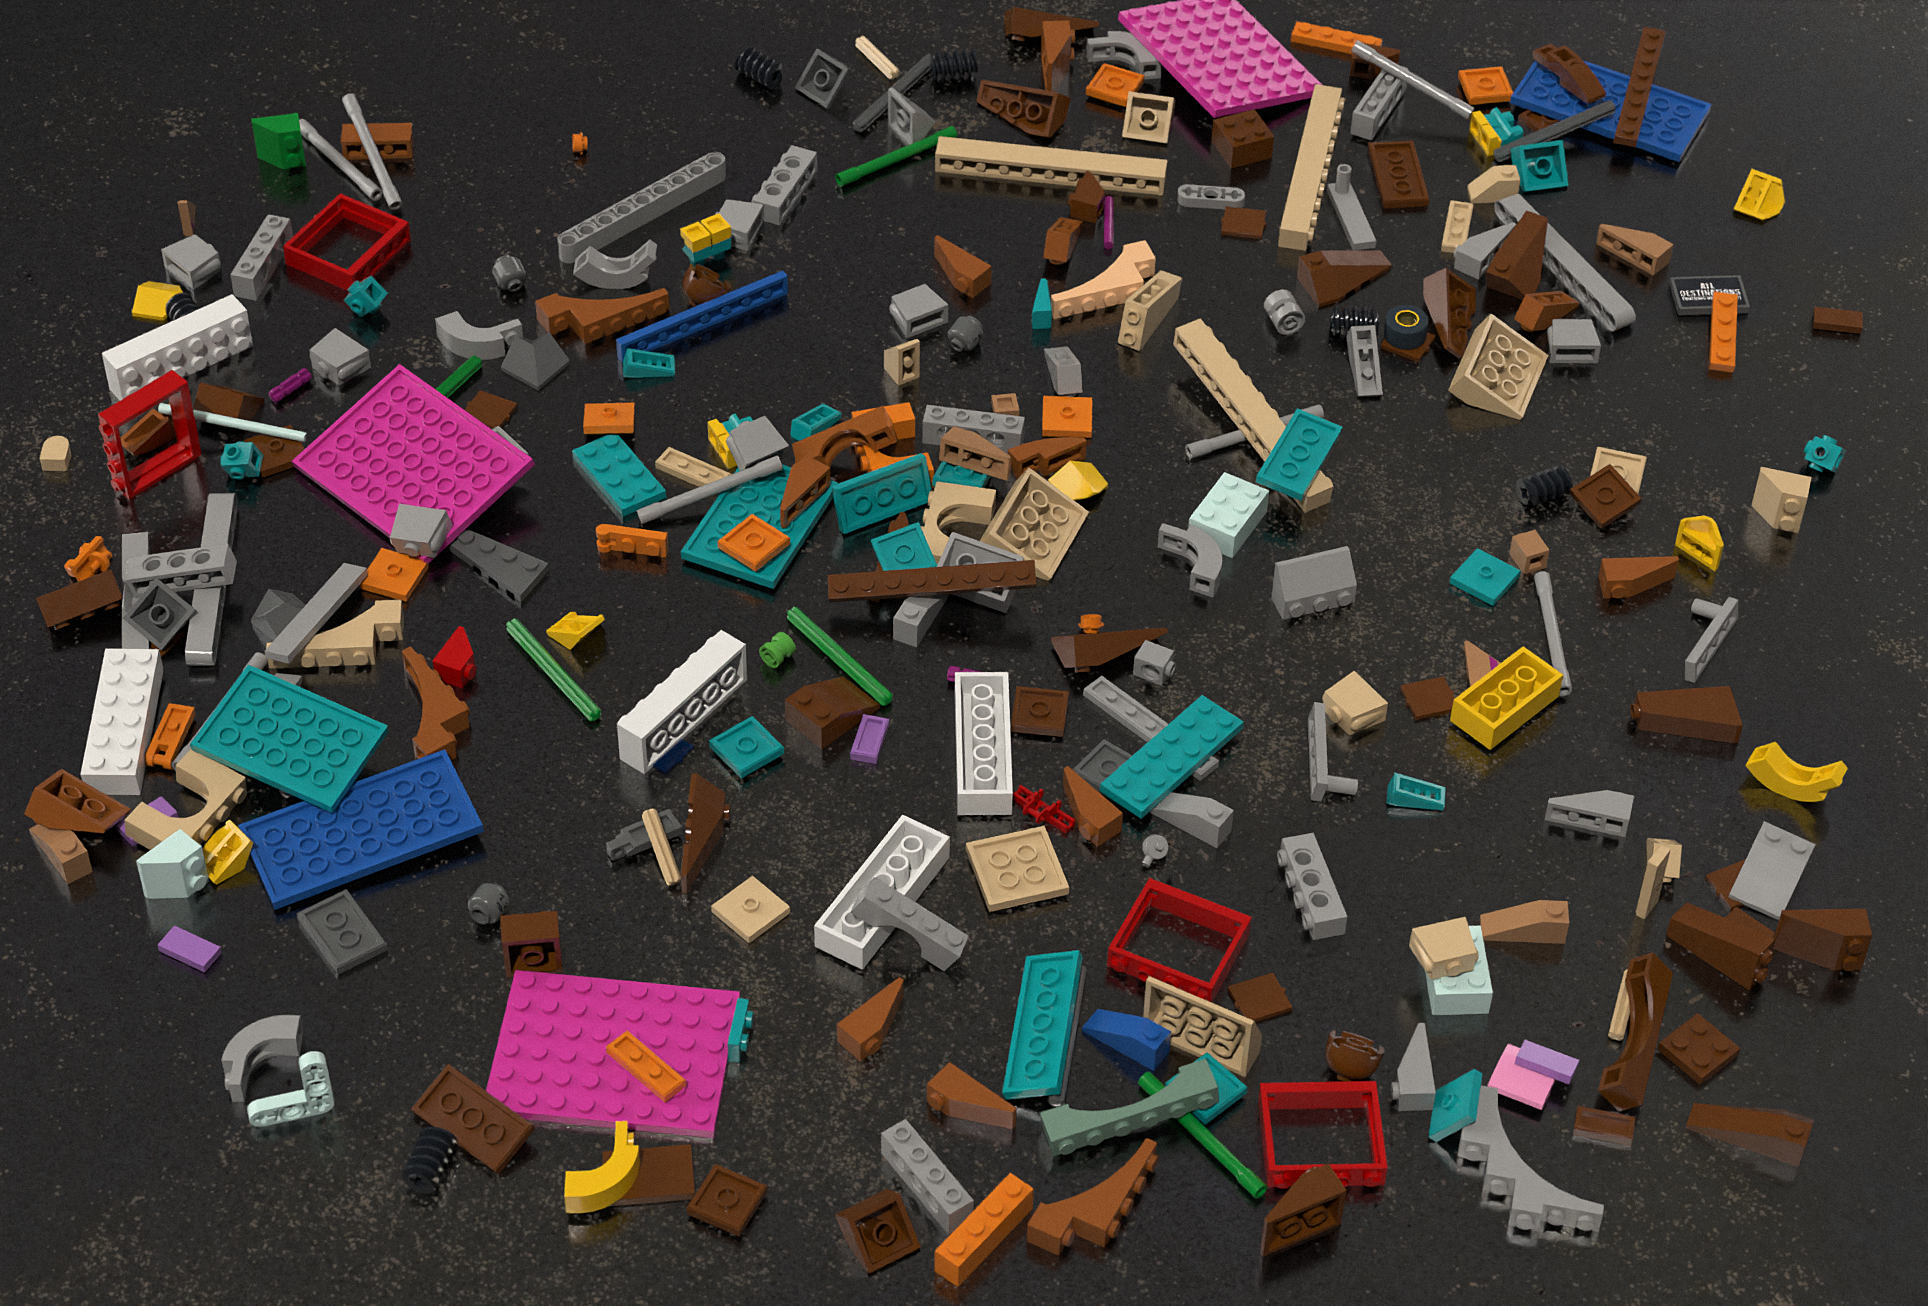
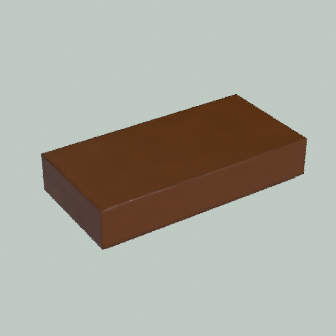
M1814 306L1813 329L1861 334L1863 329V312Z
M1577 1106L1573 1135L1631 1146L1635 1117Z

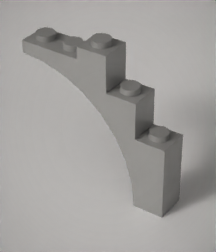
M1481 1086L1476 1121L1461 1129L1457 1157L1467 1158L1472 1161H1485L1486 1170L1483 1191L1492 1192L1496 1195L1512 1196L1508 1225L1524 1230H1538L1540 1221L1552 1225H1565L1584 1231L1593 1230L1599 1232L1604 1205L1580 1199L1556 1188L1538 1176L1524 1163L1511 1146L1502 1127L1498 1111V1088Z

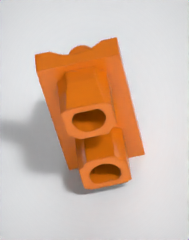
M96 536L90 543H84L79 548V555L74 560L69 559L64 565L69 576L76 577L78 582L96 575L99 571L105 572L110 567L109 560L112 558V554L104 546V540L101 536Z

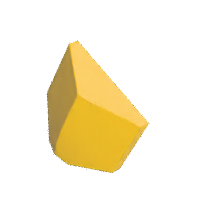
M1752 169L1737 200L1734 211L1761 221L1780 214L1785 203L1782 180Z
M151 281L138 286L132 315L164 321L167 318L165 311L167 302L171 297L178 293H183V291L177 285Z
M1069 461L1048 479L1049 483L1072 500L1088 498L1108 488V483L1092 463Z
M1707 516L1683 518L1679 524L1675 545L1710 569L1716 571L1719 567L1724 546L1716 522Z
M570 612L546 630L548 636L571 650L598 627L605 618L603 615L583 616L577 615L576 612Z
M228 820L226 822L227 825L217 830L202 849L208 877L215 884H219L244 870L253 842L231 820Z

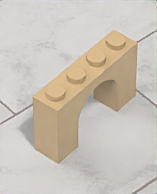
M936 482L934 491L929 492L928 506L930 508H925L923 524L925 526H921V529L937 565L950 538L944 535L940 529L947 524L959 521L989 525L996 508V490Z
M190 749L175 765L176 781L201 795L207 801L204 809L191 817L173 818L141 802L125 819L126 836L133 838L135 842L151 850L181 829L200 845L204 840L207 841L211 837L214 829L220 822L226 821L236 804H241L247 795L246 777Z

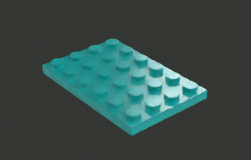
M782 465L783 470L723 491L681 550V559L774 589L833 498L832 486L838 484V482L830 480V486L785 529L780 524V507L792 467ZM751 514L790 537V544L756 572L719 549L717 542Z
M248 664L192 740L190 747L192 751L333 813L388 734L389 729L388 725Z

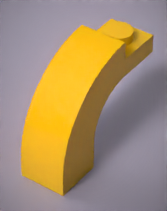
M1776 742L1755 748L1745 765L1756 779L1770 790L1790 799L1804 802L1824 800L1829 790H1833L1841 785L1842 778L1848 769L1842 761L1818 768L1802 766L1791 760Z
M616 1121L614 1152L604 1165L589 1171H566L564 1194L566 1213H587L603 1209L622 1198L632 1187L639 1172L640 1156L639 1145H634V1133H629L628 1121Z

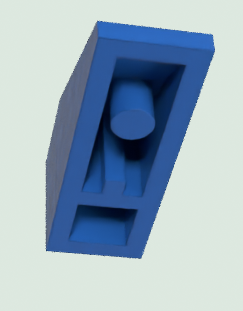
M1097 1009L1082 1027L1083 1032L1153 1071L1170 1051L1171 1031L1148 1018Z

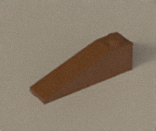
M1013 7L1004 12L1005 36L1012 37L1011 40L1016 42H1025V39L1042 37V21H1069L1070 30L1074 29V32L1090 30L1099 26L1097 21Z
M981 80L976 102L1030 135L1050 138L1066 121L1071 98L1058 92Z
M1526 210L1496 253L1486 271L1487 287L1521 300L1524 299L1526 294L1536 293L1541 281L1548 218Z
M1381 250L1317 251L1299 257L1297 279L1317 306L1321 307L1341 301L1351 290L1356 291L1360 289L1361 284L1365 281H1372L1391 269L1392 264Z
M1444 268L1423 279V296L1444 348L1461 359L1468 342L1466 332L1472 326L1470 317L1476 310V291L1469 283L1449 269Z
M1149 628L1121 632H1101L1099 634L1051 637V642L1065 668L1074 667L1075 672L1090 671V666H1097L1143 645L1145 640L1151 641L1168 633L1167 628Z
M695 773L691 775L688 796L689 819H686V843H684L681 867L682 893L686 894L689 892L722 835L725 820L730 821L731 804H726L725 792Z
M1694 1103L1685 1128L1799 1167L1814 1119L1788 1110Z

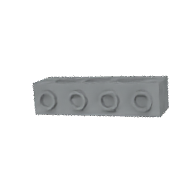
M1382 69L1353 112L1350 134L1372 140L1406 90V82Z
M792 145L787 153L782 155L780 163L772 169L771 176L767 181L763 182L761 190L753 196L751 202L763 204L764 221L776 225L781 224L816 173L817 152Z
M267 215L231 273L234 296L257 301L284 257L283 246L293 237L289 218Z
M927 405L923 418L922 443L940 445L941 438L955 426L979 434L1007 454L1008 449L1023 444L1025 417Z
M229 544L130 557L125 582L134 598L141 597L156 578L175 592L233 584L237 560Z
M1314 833L1282 838L1281 850L1277 851L1279 865L1285 868V878L1288 887L1293 888L1295 906L1302 911V922L1305 930H1309L1313 940L1345 934L1347 915Z
M906 1119L881 1133V1154L947 1234L953 1233L973 1212L974 1200Z

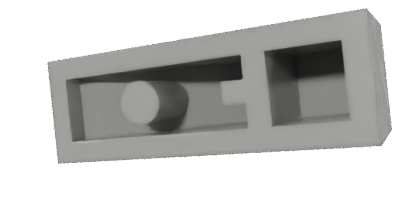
M1512 222L1468 238L1462 245H1458L1453 255L1455 258L1454 269L1479 279L1488 270L1496 253L1516 224Z
M1375 325L1353 326L1346 337L1357 396H1382Z
M1068 347L1044 349L1053 387L1057 394L1062 397H1073L1076 393H1082L1081 364Z
M949 594L907 598L893 618V639L917 647L949 597Z
M1604 790L1549 798L1545 820L1626 837L1634 796Z
M1170 793L1150 813L1218 848L1232 831L1234 810L1212 798Z
M1425 1023L1418 1024L1397 1070L1396 1081L1391 1082V1098L1396 1100L1398 1111L1433 1110L1436 1092Z

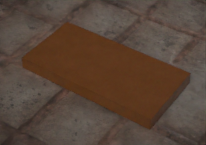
M1414 142L1368 143V152L1383 209L1429 206L1430 199Z
M449 1064L446 1065L411 1108L414 1114L429 1125L441 1127L453 1133L457 1138L456 1144L498 1175L536 1129L533 1124Z

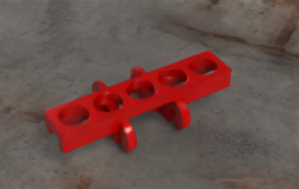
M1020 785L1016 792L1013 791L1012 799L1023 806L1022 814H1031L1036 818L1037 824L1045 820L1064 833H1067L1075 826V819L1060 810L1062 801L1057 800L1056 804L1053 803L1051 806L1041 801L1044 795L1043 789L1040 788L1038 792L1033 793ZM1019 794H1024V795L1027 796V798L1025 799L1024 797L1020 796ZM1043 807L1044 809L1039 812L1038 809ZM1061 821H1066L1069 823V825L1067 826Z

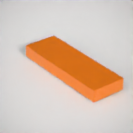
M628 1030L606 1046V1053L664 1103L686 1087V1080Z

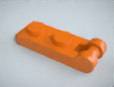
M600 524L596 527L597 549L600 552L606 553L615 550L667 557L669 550L668 534L666 532L609 524Z
M168 704L146 752V766L155 767L156 765H162L164 769L173 770L172 762L177 757L196 715L194 707ZM164 751L166 753L165 755L159 754V752Z

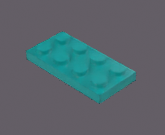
M1297 408L1257 474L1256 482L1302 501L1340 437L1343 427Z
M618 434L606 435L572 450L574 460L622 517L666 498V490Z
M920 453L832 486L839 530L846 534L928 503L931 485L926 456Z

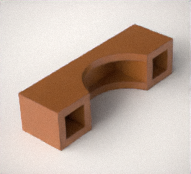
M880 406L792 444L796 462H799L807 455L830 467L837 454L850 446L866 445L876 451L897 442L891 418L884 407Z

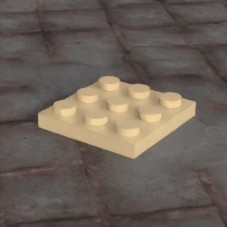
M1045 826L966 843V852L989 912L1069 894V885Z

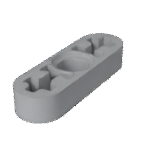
M1188 184L1179 187L1177 196L1178 203L1185 207L1224 210L1226 206L1242 208L1245 200V193L1239 188ZM1206 196H1215L1216 198L1209 199Z

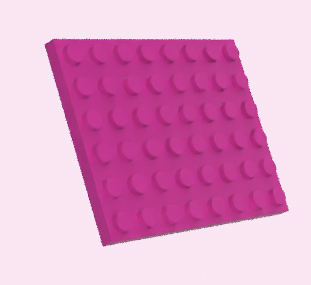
M1180 0L1119 12L1118 20L1214 118L1312 98L1315 84L1322 85L1236 0Z
M400 364L292 460L295 468L389 538L399 504L446 510L453 526L437 555L535 465L530 456ZM414 556L427 564L434 559V557Z
M515 970L486 1091L526 1120L615 1128L616 1121H628V1130L714 1138L728 1065L727 1044L740 992ZM628 1030L686 1080V1087L664 1103L606 1053V1046Z

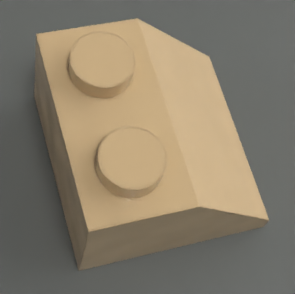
M1129 92L1122 137L1167 143L1173 122L1175 99L1172 97Z
M1761 467L1752 507L1773 528L1798 533L1808 498L1811 477Z

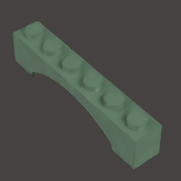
M1203 1059L1179 1067L1178 1076L1162 1090L1140 1102L1125 1107L1102 1111H1083L1070 1109L1069 1105L1066 1104L1041 1112L1042 1128L1053 1156L1069 1154L1077 1148L1097 1145L1105 1139L1114 1136H1124L1132 1130L1141 1127H1152L1160 1121L1169 1118H1179L1187 1112L1199 1108L1206 1109L1214 1103H1218V1086L1207 1060Z

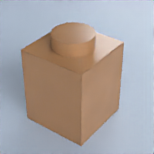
M1532 530L1512 537L1509 554L1522 573L1527 574L1546 568L1550 550L1536 530Z

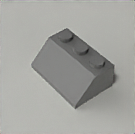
M952 532L937 567L1024 561V557ZM1016 589L958 593L953 595L1007 613Z
M1348 546L1275 563L1271 599L1283 620L1355 603L1357 583Z

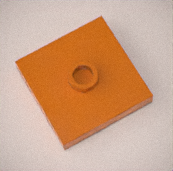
M1103 63L1087 86L1086 95L1127 107L1129 92H1138L1144 83L1145 75Z
M1502 67L1459 71L1458 78L1469 105L1511 100L1513 91Z
M1043 396L1042 436L1091 438L1092 398Z
M634 403L585 404L584 434L634 433Z
M751 514L717 542L719 549L756 572L790 544V537Z
M381 548L367 569L368 575L359 584V587L366 591L407 602L429 568V564L424 563L419 558Z

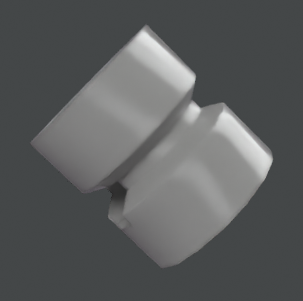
M1277 290L1266 298L1264 308L1279 333L1284 335L1293 334L1303 326L1305 315L1290 291Z

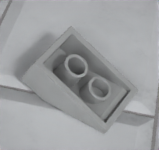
M1764 821L1728 897L1779 920L1781 911L1786 909L1815 844Z

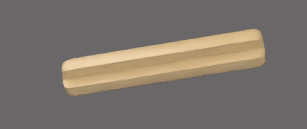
M865 36L855 40L857 42L856 47L890 80L899 76V69Z
M656 809L646 810L642 814V819L665 882L668 886L680 883L681 875Z
M1628 969L1623 974L1608 1034L1611 1039L1618 1041L1624 1038L1630 1014L1629 997L1625 983Z

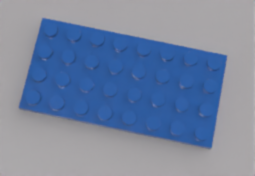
M1535 60L1512 94L1510 103L1562 121L1611 100L1616 107L1614 113L1580 128L1614 139L1630 76L1584 61L1606 92V97L1587 104L1562 87L1558 75ZM1652 84L1636 147L1680 162L1709 114L1712 104Z
M445 749L354 782L333 813L307 801H302L238 825L243 833L253 842L250 855L274 910L484 832L483 824Z

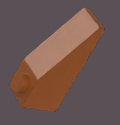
M1060 217L1047 230L1043 258L1050 259L1049 262L1053 264L1067 262L1071 258L1083 221Z
M939 235L934 237V255L956 289L974 298L991 284V265Z
M1562 291L1526 294L1514 320L1521 324L1520 327L1528 332L1545 330L1552 325L1553 319L1562 318L1578 307L1580 302Z
M807 455L799 462L793 464L780 507V524L782 528L785 529L830 486V467Z
M1678 556L1602 558L1598 577L1603 598H1629L1675 578L1679 561Z
M1069 766L1065 767L1063 788L1078 829L1086 840H1090L1098 847L1122 831L1123 813Z
M901 977L897 978L837 1023V1042L859 1061H862L868 1055L875 1054L880 1046H882L904 998V980Z
M950 1062L927 1083V1101L935 1110H941L950 1117L1013 1129L1016 1126L1017 1108Z

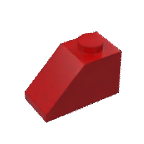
M461 626L455 630L433 659V668L439 673L441 680L459 688H463L468 680L473 679L477 669L471 645L464 627Z

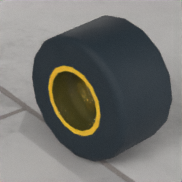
M1412 305L1395 306L1386 315L1384 338L1390 345L1398 349L1411 350L1423 345L1427 337L1428 317L1426 313Z

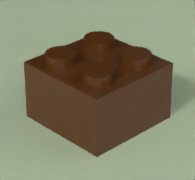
M1255 110L1213 120L1212 143L1231 169L1272 158L1274 135Z
M557 911L500 916L506 978L514 977L515 970L541 973L563 972Z

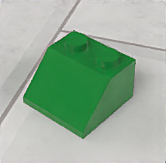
M298 113L252 119L258 158L281 169L306 166Z

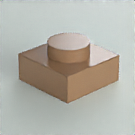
M1016 393L991 395L993 413L1019 416Z

